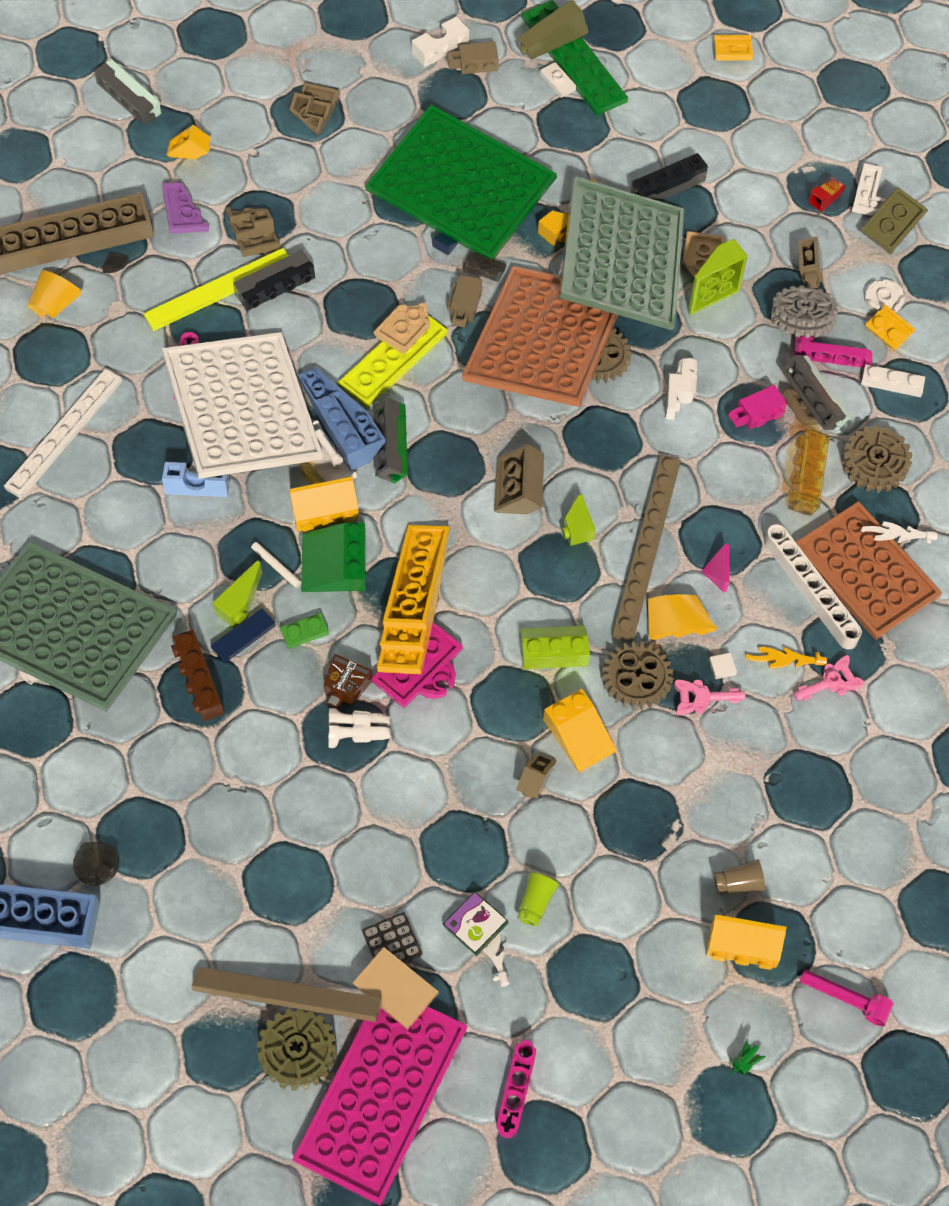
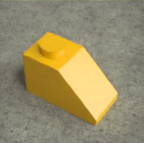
M192 125L170 140L166 155L196 160L208 153L211 137Z

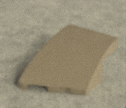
M304 82L301 94L295 92L289 110L314 133L320 135L332 116L341 93L336 89Z
M231 207L225 208L233 235L243 257L281 249L280 241L274 232L273 218L268 209L244 208L243 211H232Z

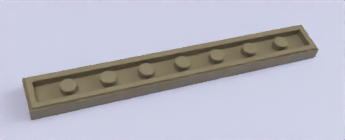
M199 967L191 985L192 991L373 1022L377 1021L382 1006V998L202 967Z

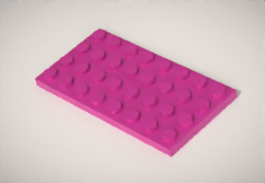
M430 1007L423 1011L408 1030L383 1009H380L376 1022L364 1020L292 1161L381 1206L468 1029V1025Z

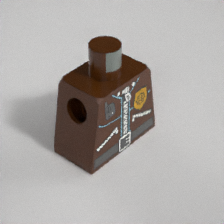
M334 654L324 682V692L330 696L326 705L337 710L342 702L354 705L371 684L372 670Z

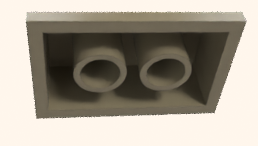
M525 444L497 457L495 512L529 514L542 508L544 453L529 444Z

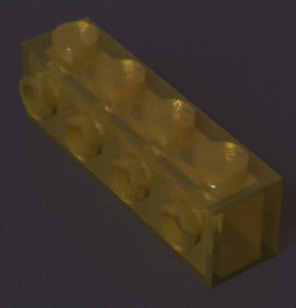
M806 429L802 435H798L795 441L797 450L792 460L794 470L790 476L791 489L787 494V500H789L788 509L811 516L820 508L830 436Z

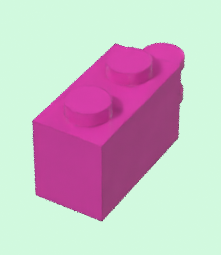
M772 385L740 399L738 408L732 410L728 416L735 427L745 424L748 429L761 427L767 421L782 417L787 402L776 386Z

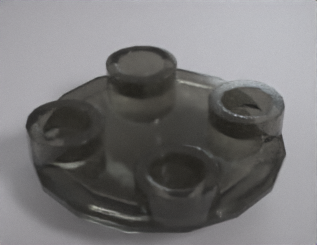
M103 842L83 843L73 859V870L76 877L82 883L90 886H99L109 882L119 869V857L116 849Z

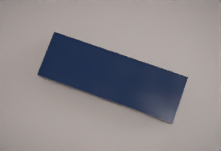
M261 608L210 646L211 650L225 664L274 628L276 623Z

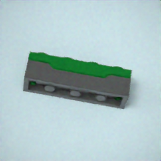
M385 397L373 405L374 422L386 441L375 455V476L395 484L408 475L406 407L403 403Z

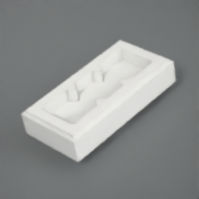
M556 62L540 70V75L560 98L576 91V85Z

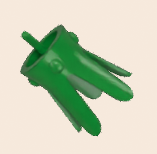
M748 1039L745 1041L738 1056L730 1062L735 1068L732 1074L738 1071L745 1076L752 1069L753 1065L766 1057L755 1055L759 1047L755 1045L750 1049Z

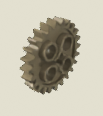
M616 328L611 331L592 377V380L596 379L597 384L600 383V379H603L605 383L608 382V378L615 381L616 375L622 377V372H626L627 367L630 366L631 345L627 344V338L622 339L623 333L616 334Z
M632 641L631 647L624 643L623 650L616 647L615 654L609 653V659H605L604 663L606 667L602 669V673L605 674L602 676V681L606 682L604 689H610L608 696L616 695L615 703L622 700L623 707L629 703L632 710H634L636 705H639L640 709L643 710L644 704L652 708L653 701L659 705L660 697L666 698V692H670V684L673 683V678L670 677L673 675V669H669L671 662H665L667 655L659 656V648L652 651V644L644 648V642H641L639 647L636 646L634 641ZM624 662H630V663H632L633 665H632V666H626V665H624L623 663H624ZM651 665L655 669L649 670L645 666ZM626 681L630 685L624 686L620 682ZM649 685L652 689H645L642 686Z

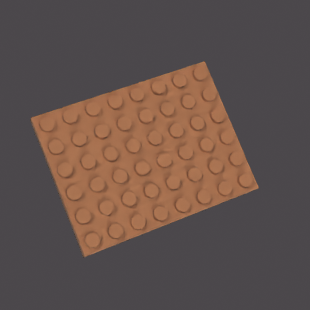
M513 266L464 369L462 381L580 407L618 315L559 298L560 280L558 275Z

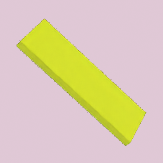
M428 315L430 328L405 354L398 352L382 341L337 382V386L368 409L448 334V329Z

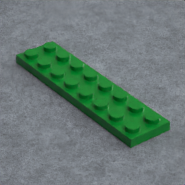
M554 0L522 12L521 18L530 29L559 9ZM582 37L548 52L554 62L576 85V91L595 116L628 102V96Z

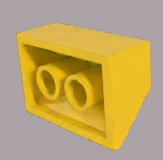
M352 477L289 489L297 532L311 531L319 527H330L343 522L351 523L359 519Z
M715 914L709 929L706 956H711L716 961L733 960L739 965L756 964L762 969L776 968L780 962L786 927Z

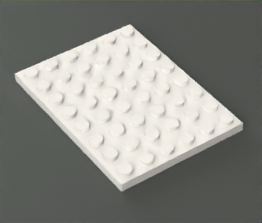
M281 332L162 348V355L199 479L322 460L323 454Z

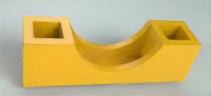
M552 210L539 221L538 234L554 247L560 242H564L566 240L569 213H560Z

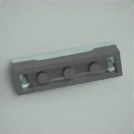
M110 59L107 63L94 70L97 84L143 125L161 114V103L158 97L149 93L144 85H140L132 74L129 75L122 65Z
M793 355L781 368L823 430H839L851 417L809 356Z

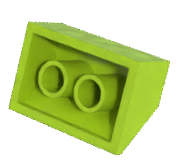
M585 625L520 629L523 670L583 667L589 665L590 649Z

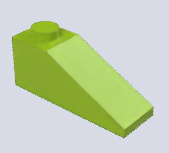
M258 560L212 603L214 613L232 628L237 624H241L246 619L262 576V567Z

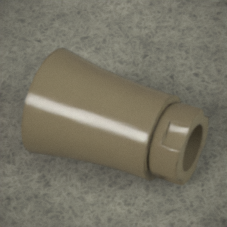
M759 859L736 867L722 869V871L714 872L713 874L718 895L765 891V880Z

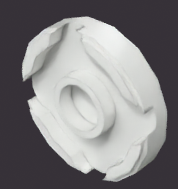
M890 280L872 282L864 295L866 305L875 313L880 311L885 304L897 313L902 308L905 300L902 288Z

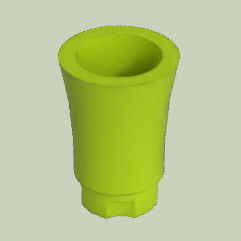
M530 872L517 919L527 925L538 927L540 919H543L545 911L559 884L545 875Z

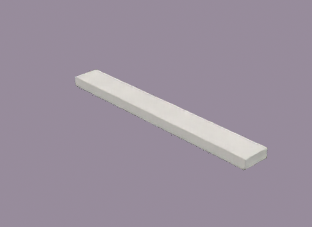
M105 368L4 485L5 490L22 499L122 383V377Z

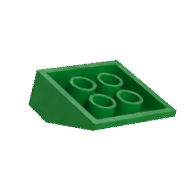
M341 523L302 534V592L366 591L365 523Z

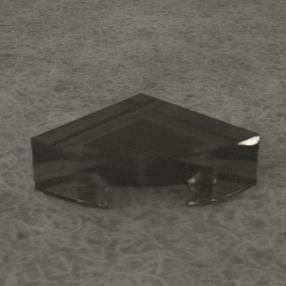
M109 253L102 267L103 272L114 273L122 270L129 263L128 258Z

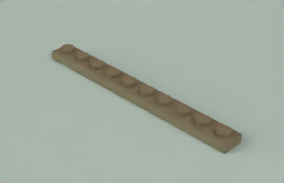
M662 455L660 457L612 638L628 642L634 641L681 460Z

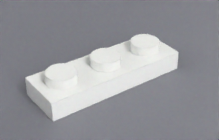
M865 364L861 385L921 397L925 376Z

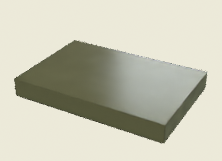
M897 187L861 228L860 232L889 254H892L924 217L928 209Z

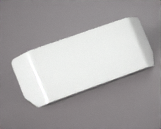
M313 420L312 424L323 456L322 460L310 461L308 463L322 482L347 477L356 478V472L349 470L338 450L323 431L319 421Z

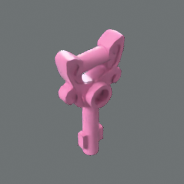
M846 655L837 661L835 666L832 664L825 665L823 680L808 687L806 685L799 687L798 691L794 692V697L797 701L801 699L805 701L812 698V694L826 688L831 692L836 691L838 695L842 696L845 695L847 690L860 689L865 682L858 677H854L848 667L849 656ZM838 671L842 672L843 676L846 679V682L841 679V676L838 673Z
M676 680L674 682L675 689L680 692L681 701L677 708V715H684L694 710L696 713L702 714L705 708L709 706L710 701L730 700V703H739V700H745V692L738 691V689H729V692H709L708 687L703 686L701 680H695L694 683L684 680ZM688 691L692 692L695 697L692 703H689Z

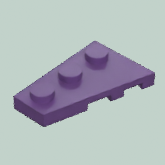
M181 182L162 183L170 234L209 232L208 224L203 221L200 211L193 205L192 199Z

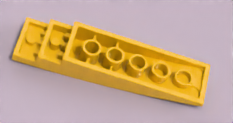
M408 525L383 619L384 630L380 641L381 653L377 664L378 672L422 673L441 584L450 532L449 526Z

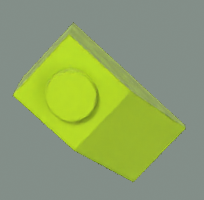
M582 494L577 496L565 517L564 527H562L563 537L568 539L570 546L591 541L595 538L596 529Z

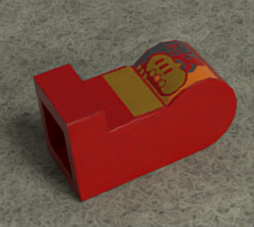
M832 176L825 184L823 183L820 187L816 186L812 190L808 203L822 213L843 193L845 185ZM819 198L822 201L821 204L817 203L816 199Z

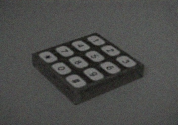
M405 912L361 929L373 959L383 947L403 963L423 956V952Z

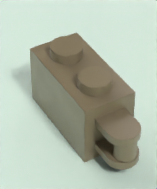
M496 41L459 44V51L447 53L448 67L451 69L461 68V74L498 71L499 58Z
M816 236L798 240L799 268L803 283L807 285V288L814 287L817 290L819 282H823L824 278L822 251Z
M459 275L457 283L454 282L452 287V294L454 295L453 298H449L447 310H450L452 326L466 328L468 322H474L482 294V279Z

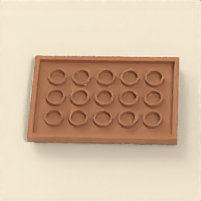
M858 501L796 543L838 599L876 641L941 597L942 592L894 539L877 541L874 540V537L882 534L872 531L861 532V528L865 526H882Z

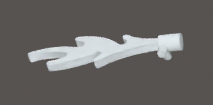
M890 522L882 523V526L885 528L877 526L861 528V532L872 531L882 534L874 537V540L877 541L891 540L899 537L898 543L915 538H923L924 542L931 543V540L937 539V532H922L910 526L905 530Z
M499 933L482 952L492 960L499 972L497 976L493 977L494 981L499 980L501 987H505L510 982L507 973L503 971L504 952L502 951L499 956H496L501 942V935Z

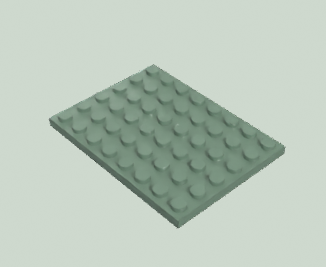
M575 176L572 182L559 298L673 330L676 323L684 208Z
M29 541L0 577V661L107 712L175 619L177 610Z

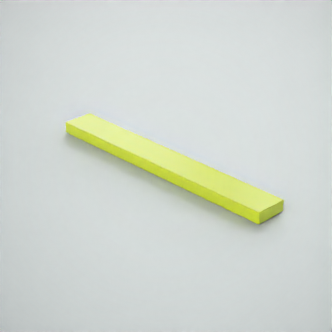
M281 248L143 313L144 318L154 332L234 294L233 282L289 255L284 248Z

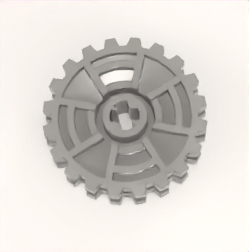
M791 286L790 289H782V293L778 292L776 297H774L771 320H773L775 326H778L780 331L785 330L788 335L795 334V337L804 336L805 338L814 336L816 338L819 337V334L826 335L828 331L833 330V326L836 324L838 303H836L835 298H830L831 294L823 293L822 289L816 290L814 287L805 288L804 286H799V288Z

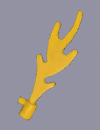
M759 647V652H764L768 655L752 656L746 654L745 656L746 659L752 661H775L769 665L770 669L788 666L795 660L798 661L795 666L796 668L805 664L824 666L827 664V657H821L819 652L815 653L814 658L795 653L786 647L783 650L786 654L772 648Z

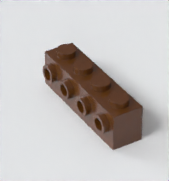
M194 629L172 636L174 645H171L175 658H180L181 663L178 664L181 675H186L188 682H185L188 694H193L195 700L191 702L195 713H200L203 722L224 715L220 698Z

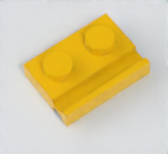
M751 35L714 36L716 60L753 59Z
M886 304L865 324L866 329L894 352L915 332L913 326Z

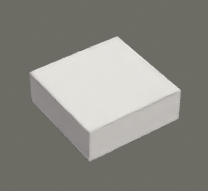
M731 653L709 658L715 679L736 675L737 671Z

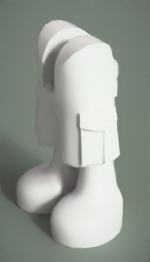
M329 708L328 748H335L340 739L352 737L354 742L365 743L372 740L389 739L390 729L387 726L390 725V716L382 713L372 714L367 711H354L350 715L341 713L336 708ZM352 724V727H341L338 725Z

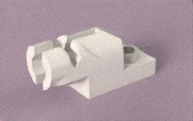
M692 358L679 360L676 374L669 375L666 419H674L675 412H679L680 403H691L697 392V360Z

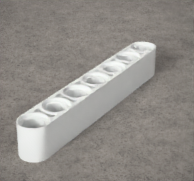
M778 524L770 526L765 538L767 549L839 645L844 649L855 648L862 634L860 626L787 530ZM846 634H850V635H852L854 638H850V637H848Z

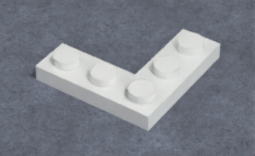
M864 163L852 212L873 216L886 201L885 198L876 197L883 167Z

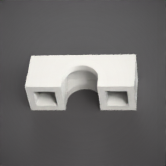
M456 16L441 24V38H432L426 32L413 39L412 54L426 67L446 56L447 53L459 49V44H468L469 29Z

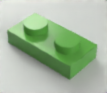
M321 613L280 627L288 649L329 635Z

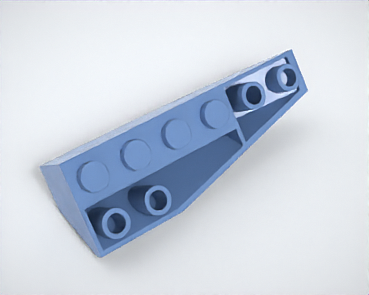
M315 367L298 374V378L317 416L349 470L352 471L369 464L386 442L370 414L318 368Z

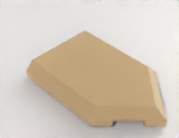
M687 231L682 264L694 278L717 246L725 241L726 237Z
M418 303L415 306L398 305L376 328L374 335L398 352L405 354L430 328L427 304Z

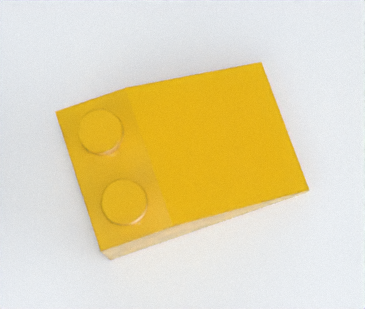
M583 689L544 709V722L578 773L616 752V748L603 722Z

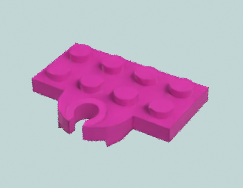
M433 622L422 673L377 672L371 678L372 683L403 709L418 694L430 699L442 698L447 695V691L444 688L437 687L436 683L446 681L449 688H454L456 672L450 662L463 650V646Z

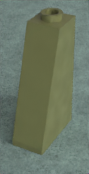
M570 0L518 37L520 43L518 46L519 50L524 56L527 54L532 60L586 35L589 31L583 11L574 0Z

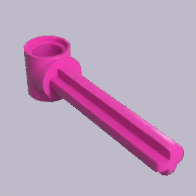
M804 970L800 978L802 984L865 1011V1018L869 1022L878 1026L886 1025L894 1005L893 1001L889 998L874 994L870 999L808 970Z

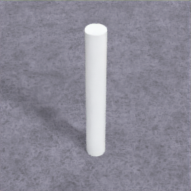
M258 542L251 546L260 557L295 588L301 585V581Z

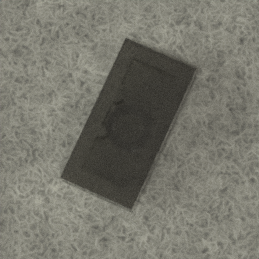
M470 251L463 264V270L499 282L506 270L507 264L495 259L491 260L486 256Z

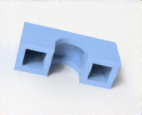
M165 462L162 481L165 494L228 497L230 477L229 474L199 479L197 474L187 469L186 463Z

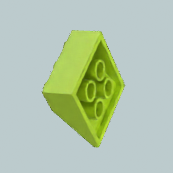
M735 238L728 242L724 241L717 246L696 274L688 310L690 315L740 291L748 255Z

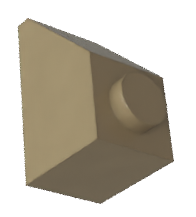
M536 752L525 765L516 790L522 792L528 798L537 799L542 793L557 760Z

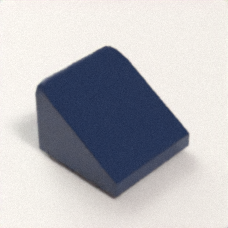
M443 233L432 238V247L446 255H449L459 244L456 240Z

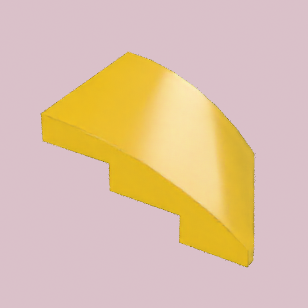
M42 270L27 306L40 317L47 314L53 319L81 295V290L61 276Z
M675 594L648 599L649 638L652 640L670 635L679 638L695 632L703 635L717 630V626L712 622L709 613L696 595Z

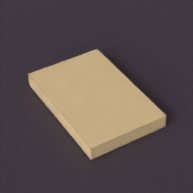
M385 947L381 949L353 982V985L364 995L382 998L381 1009L407 1030L438 995V991Z

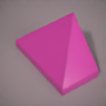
M725 544L701 571L723 592H727L729 585V544Z

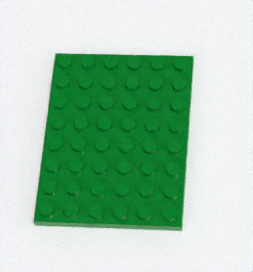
M430 105L365 185V190L492 262L556 180L557 173L439 108Z

